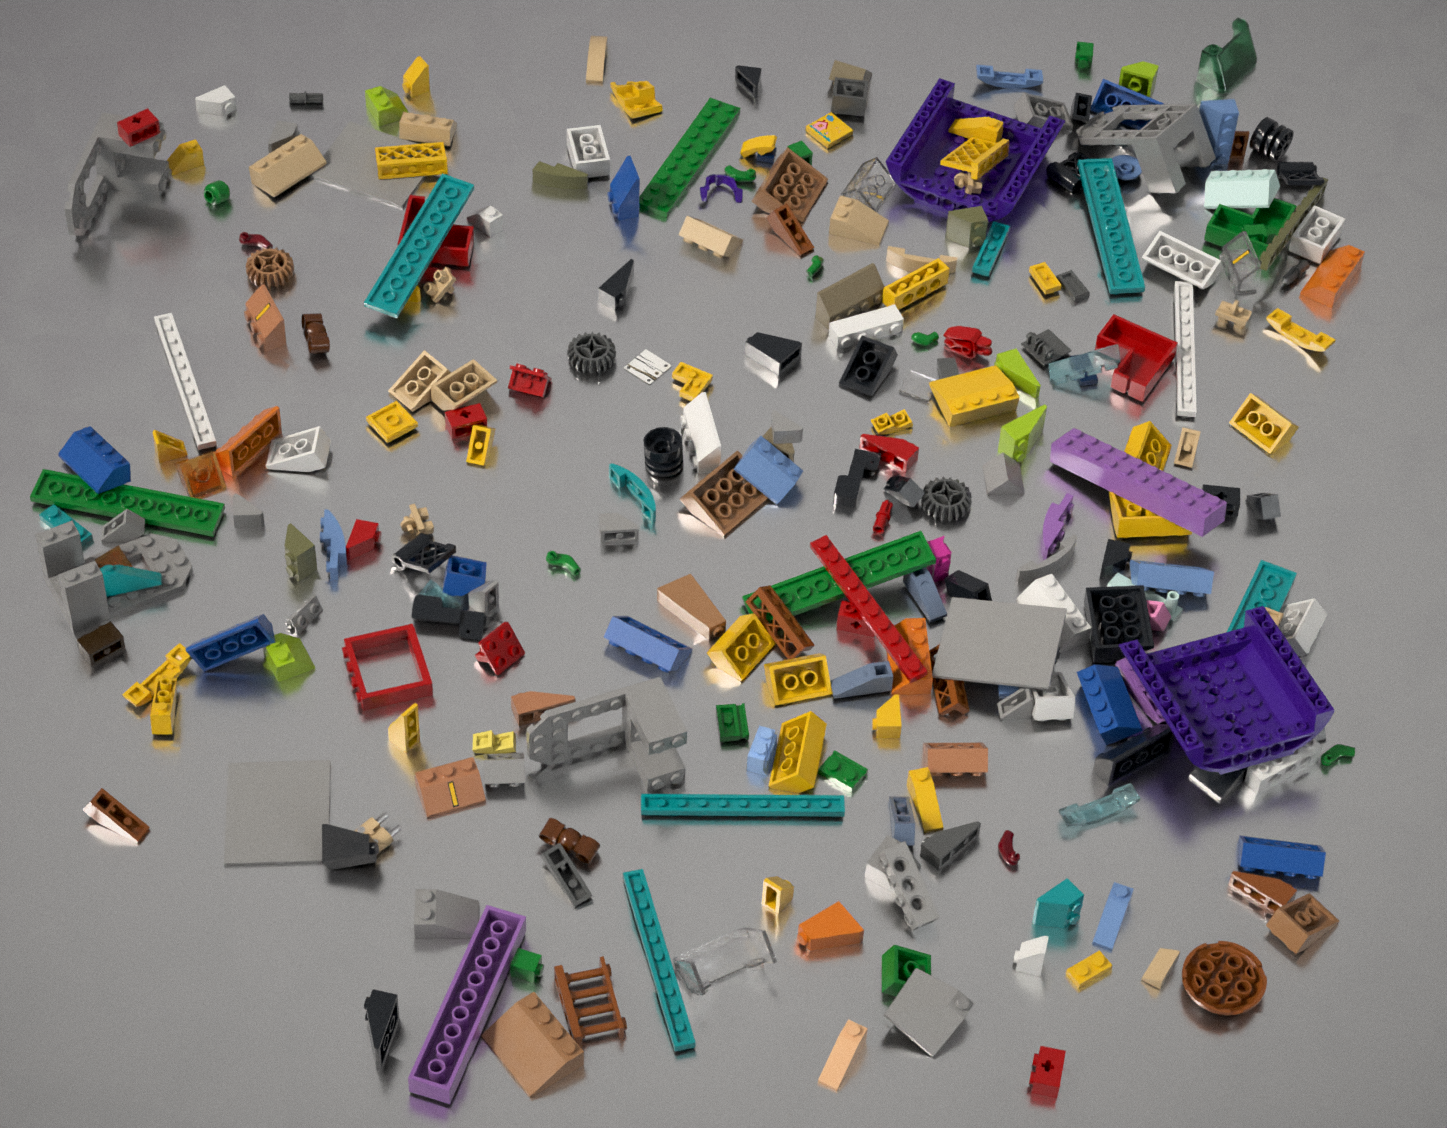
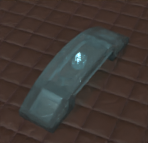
M1129 783L1113 789V793L1109 796L1082 806H1078L1075 803L1059 809L1058 812L1067 827H1082L1104 821L1127 810L1139 802L1140 797L1133 785Z

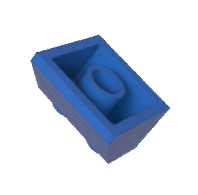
M452 555L447 560L442 593H446L449 596H463L485 584L487 562Z

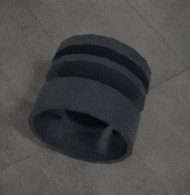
M1265 117L1254 130L1249 146L1251 149L1260 154L1264 153L1266 157L1277 162L1287 152L1293 140L1294 132L1284 125L1279 126L1278 122L1271 118Z
M658 427L650 430L643 439L645 468L649 473L659 477H669L677 474L684 465L682 436L675 429L668 427Z

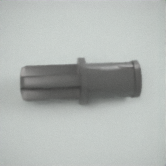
M307 91L304 93H289V103H305V105L307 103H323V94L307 93Z
M1301 260L1296 266H1292L1282 277L1283 283L1289 285L1295 279H1299L1302 273L1309 269V263L1306 260Z

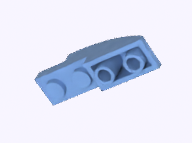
M324 509V517H321L320 520L321 529H324L323 532H320V543H324V551H327V558H330V561H326V572L330 573L331 580H339V566L347 565L345 539L334 515L328 509Z

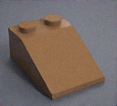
M1309 893L1279 907L1266 926L1274 936L1286 944L1289 950L1297 954L1307 949L1335 927L1339 920Z

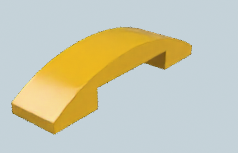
M1278 308L1266 318L1270 325L1282 336L1309 350L1326 351L1336 341V339L1323 332L1316 335L1291 321V315Z
M180 643L165 655L166 661L141 684L138 682L134 683L122 694L123 697L136 707L153 700L157 678L177 679L191 661L192 657L186 652V647Z

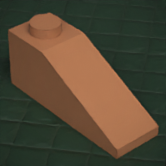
M529 691L511 696V709L518 726L540 721V716L546 710L576 702L575 696Z

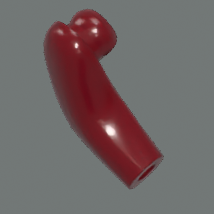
M242 232L239 236V242L242 245L257 246L262 249L273 248V245L260 234Z
M1006 830L998 843V850L1004 861L1008 865L1014 866L1020 860V854H1016L1012 846L1013 832Z

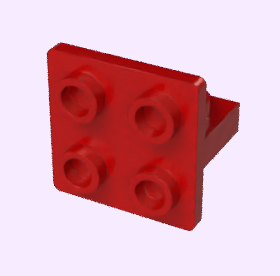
M517 363L516 366L510 365L509 369L512 370L508 389L544 398L548 381L551 382L552 380L547 372L538 368H533L532 371L527 366Z
M504 622L478 643L480 651L475 654L478 662H489L495 675H499L521 658L525 651L509 622Z

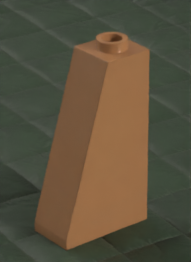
M691 574L657 588V601L706 639L718 638L726 632L725 618Z

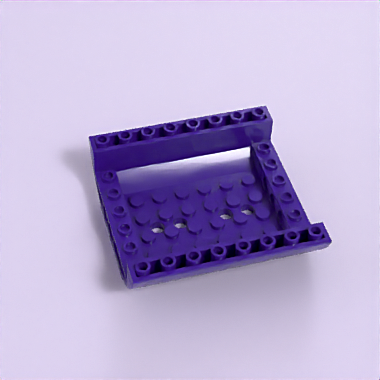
M939 78L887 158L886 165L896 184L908 196L914 199L915 203L948 214V211L982 206L988 222L999 220L1009 214L1015 207L1063 127L1065 120L1049 116L1041 129L953 99L955 83ZM990 117L1003 121L1001 140H1009L1008 156L982 176L981 194L965 193V186L960 188L955 185L954 177L961 172L966 174L967 171L940 165L944 157L968 140V138L948 132L955 119Z
M1264 606L1245 611L1244 628L1146 654L1138 640L1119 644L1123 655L1188 759L1195 766L1203 770L1218 772L1221 775L1293 755L1294 751L1306 745L1323 730L1335 711Z

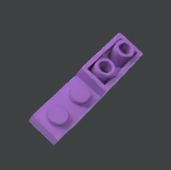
M1066 493L1059 505L1052 502L1046 513L1041 535V553L1044 560L1050 554L1053 555L1055 553L1058 541L1062 542L1065 536L1063 529L1066 516L1071 514L1074 509V504L1072 503L1074 496Z
M1126 658L1117 661L1115 665L1119 668L1125 680L1124 683L1127 691L1138 706L1157 724L1165 722Z

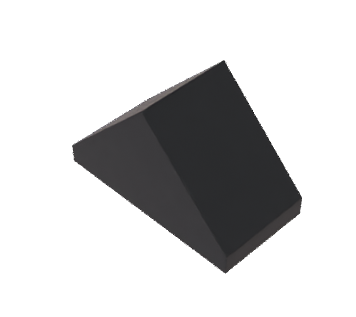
M736 66L735 80L754 98L758 97L762 68Z

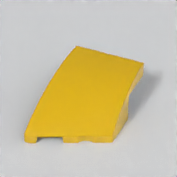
M630 81L626 85H616L615 82L610 83L616 99L632 119L663 112L662 105L655 100V87L648 81Z

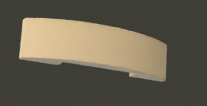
M591 35L586 82L603 83L608 36Z
M892 246L887 248L886 261L908 272H913L936 260L905 254L904 248ZM940 255L939 259L950 268L949 274L955 273L957 257Z

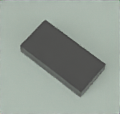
M1072 270L1056 276L1062 285L1061 287L1073 302L1090 296V292Z

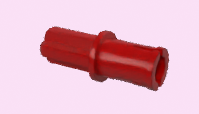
M889 500L882 502L880 510L876 513V521L872 529L877 534L884 533L886 524L890 521L893 503L889 502Z

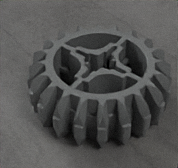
M592 331L591 334L585 332L584 335L578 334L577 338L574 337L572 342H569L567 355L572 368H576L577 372L582 370L583 374L589 372L592 375L593 372L599 374L600 371L605 372L606 369H610L615 362L616 351L611 338H607L606 335L601 336L600 332L594 334Z
M944 476L941 479L936 477L934 481L930 480L928 484H925L923 490L925 494L921 498L924 511H928V516L934 515V520L940 518L941 521L947 519L949 522L951 519L957 521L959 517L963 518L968 513L972 503L971 492H969V487H965L964 482L959 483L958 479L952 480L951 477L945 479Z

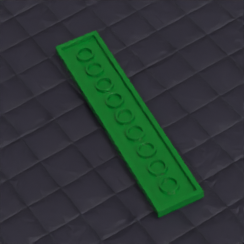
M709 98L639 196V208L667 218L739 116L741 108Z
M46 469L42 470L30 495L31 502L51 506L54 504L57 507L114 518L124 510L129 509L144 518L145 524L214 536L225 510V503L125 484L97 494L78 475Z
M922 531L845 558L866 589L936 564V558ZM824 566L771 585L793 616L846 597ZM754 592L742 596L743 602L749 614H753V611L747 605L746 601ZM757 597L753 602L757 608L762 609V601ZM766 612V620L773 624L772 614Z

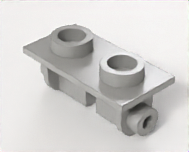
M314 595L312 598L306 599L305 603L298 609V612H295L286 619L285 625L289 629L293 627L298 635L323 611L317 596Z

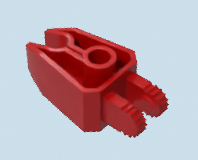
M954 326L948 328L943 335L946 337L944 340L946 346L952 351L971 359L977 354L984 356L992 354V348L990 347L992 341L982 336V332L977 328Z

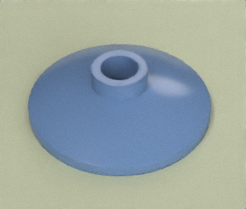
M1118 155L1112 158L1117 178L1132 180L1141 175L1142 170L1137 158L1129 155Z

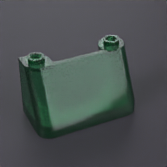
M1240 18L1233 21V37L1223 48L1211 44L1206 46L1201 52L1196 81L1218 93L1228 92L1257 63V55L1249 24Z

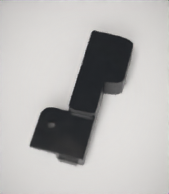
M855 449L848 476H838L833 499L835 504L856 508L865 469L877 470L882 453Z
M416 595L413 601L411 617L414 621L460 626L459 635L461 638L482 640L483 629L487 623L485 612L446 608L442 599L435 596Z

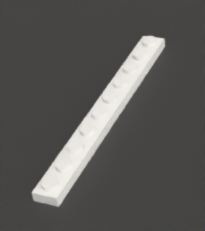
M1175 281V341L1178 342L1176 350L1177 416L1196 417L1193 284Z
M168 313L154 316V321L197 448L201 450L217 446L173 315Z

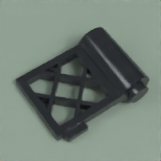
M1074 152L1068 156V159L1060 163L1056 161L1050 163L1046 168V175L1075 194L1082 187V179L1079 176L1078 162L1076 160L1090 158L1081 152Z
M1278 162L1277 178L1283 179L1287 185L1324 184L1325 180L1323 177L1318 176L1317 166L1313 162Z
M419 533L395 552L391 558L395 566L400 570H405L408 567L430 574L456 553V546L449 543L445 545L432 541L427 534Z

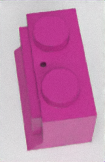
M945 536L927 541L936 558V564L926 567L934 582L943 581L944 578L949 576L952 552L947 544L944 543Z

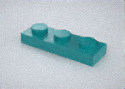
M54 504L39 514L40 520L50 528L73 521L80 534L82 546L93 539L92 533Z

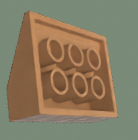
M787 147L777 158L751 201L767 213H771L787 203L801 224L828 178Z
M738 450L680 498L681 502L694 516L722 536L727 534L768 499V497L734 470L742 458V454Z
M535 992L517 1001L481 1035L484 1042L530 1098L584 1066V1051Z

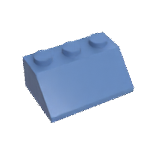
M759 436L748 447L734 468L737 473L776 505L796 484L804 472L762 436Z

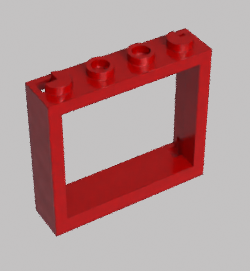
M413 624L344 639V647H341L343 658L348 660L346 662L348 674L352 673V688L357 689L355 693L356 701L358 703L361 702L363 711L433 696L432 680ZM407 640L420 681L367 693L354 652Z

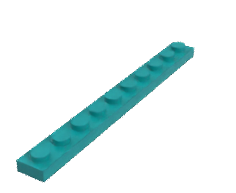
M641 794V815L845 817L844 795Z
M644 870L624 872L623 880L674 1051L696 1047L695 1038Z

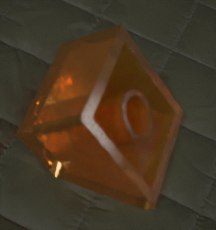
M208 451L174 463L180 481L189 497L196 498L227 487L215 451Z

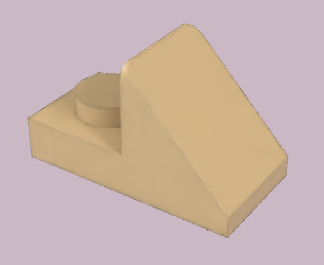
M1182 427L1174 464L1192 468L1201 431Z

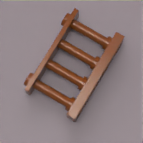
M604 956L600 957L599 968L572 974L564 973L562 965L554 966V980L568 1031L580 1048H582V1039L585 1036L617 1029L619 1039H624V1030H627L626 1019L620 1015L610 976H612L610 964L605 963ZM602 976L604 986L575 992L569 990L568 985H570V982ZM607 994L609 1000L608 1004L579 1010L574 1008L573 1005L575 1000ZM612 1012L614 1018L612 1022L584 1028L579 1026L578 1023L580 1018Z

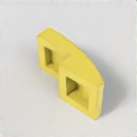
M492 730L473 734L472 750L475 753L482 754L516 752V735L514 731L494 735Z

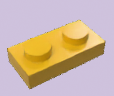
M1046 262L1029 267V273L1045 295L1061 290V283Z
M1099 950L1066 969V975L1079 989L1112 970L1113 965Z

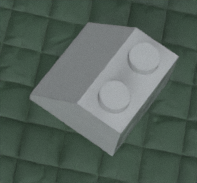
M524 753L483 754L484 784H488V787H500L501 784L505 783L515 787L525 783Z
M887 835L866 863L865 878L896 894L894 889L889 886L885 869L881 868L878 861V854L881 851L901 843ZM911 853V855H912V857H913V859H914V861H915V864H916L918 870H920V869H921L920 863L917 861V859H916V858L914 857V855ZM895 863V869L902 872L901 865ZM903 882V887L906 889L909 884Z

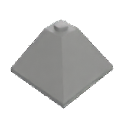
M916 968L883 1016L933 1057L965 1019L974 1003L960 990Z

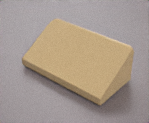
M1160 948L1141 980L1161 989L1178 961L1180 951Z

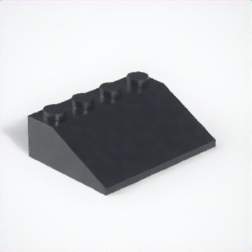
M1144 585L1086 588L1084 606L1087 622L1091 626L1090 643L1094 663L1114 662L1125 658L1119 647V644L1138 640L1144 651L1154 648Z

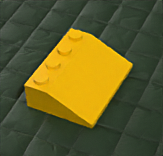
M996 365L929 382V386L949 427L1015 411L1020 399L1013 383Z
M1109 491L1113 525L1117 538L1192 535L1191 531Z

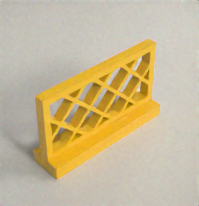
M971 137L944 157L940 165L971 172V178L978 180L1008 156L1009 140L1002 139L997 143Z
M444 142L375 147L378 179L448 174Z

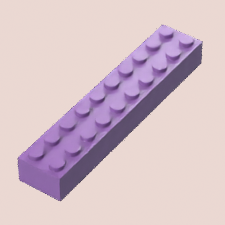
M1071 429L1051 443L1050 462L1201 537L1225 520L1226 501L1078 429Z
M486 905L408 1077L409 1092L447 1104L451 1103L510 969L513 957L526 933V916Z

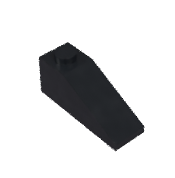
M630 259L598 288L599 302L613 310H616L625 303L634 274L633 259Z

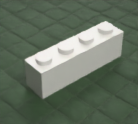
M891 305L830 322L828 335L837 350L858 344L862 335L874 340L902 332L904 318L896 305Z

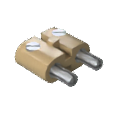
M383 812L376 819L373 817L369 818L355 830L356 832L370 835L378 843L379 853L394 842L392 837L402 830L398 824L388 832L380 826L389 817L386 812Z

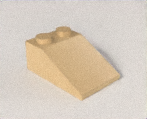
M840 196L830 218L829 234L879 246L889 220L857 199Z
M424 350L388 392L413 412L431 401V385L451 372Z

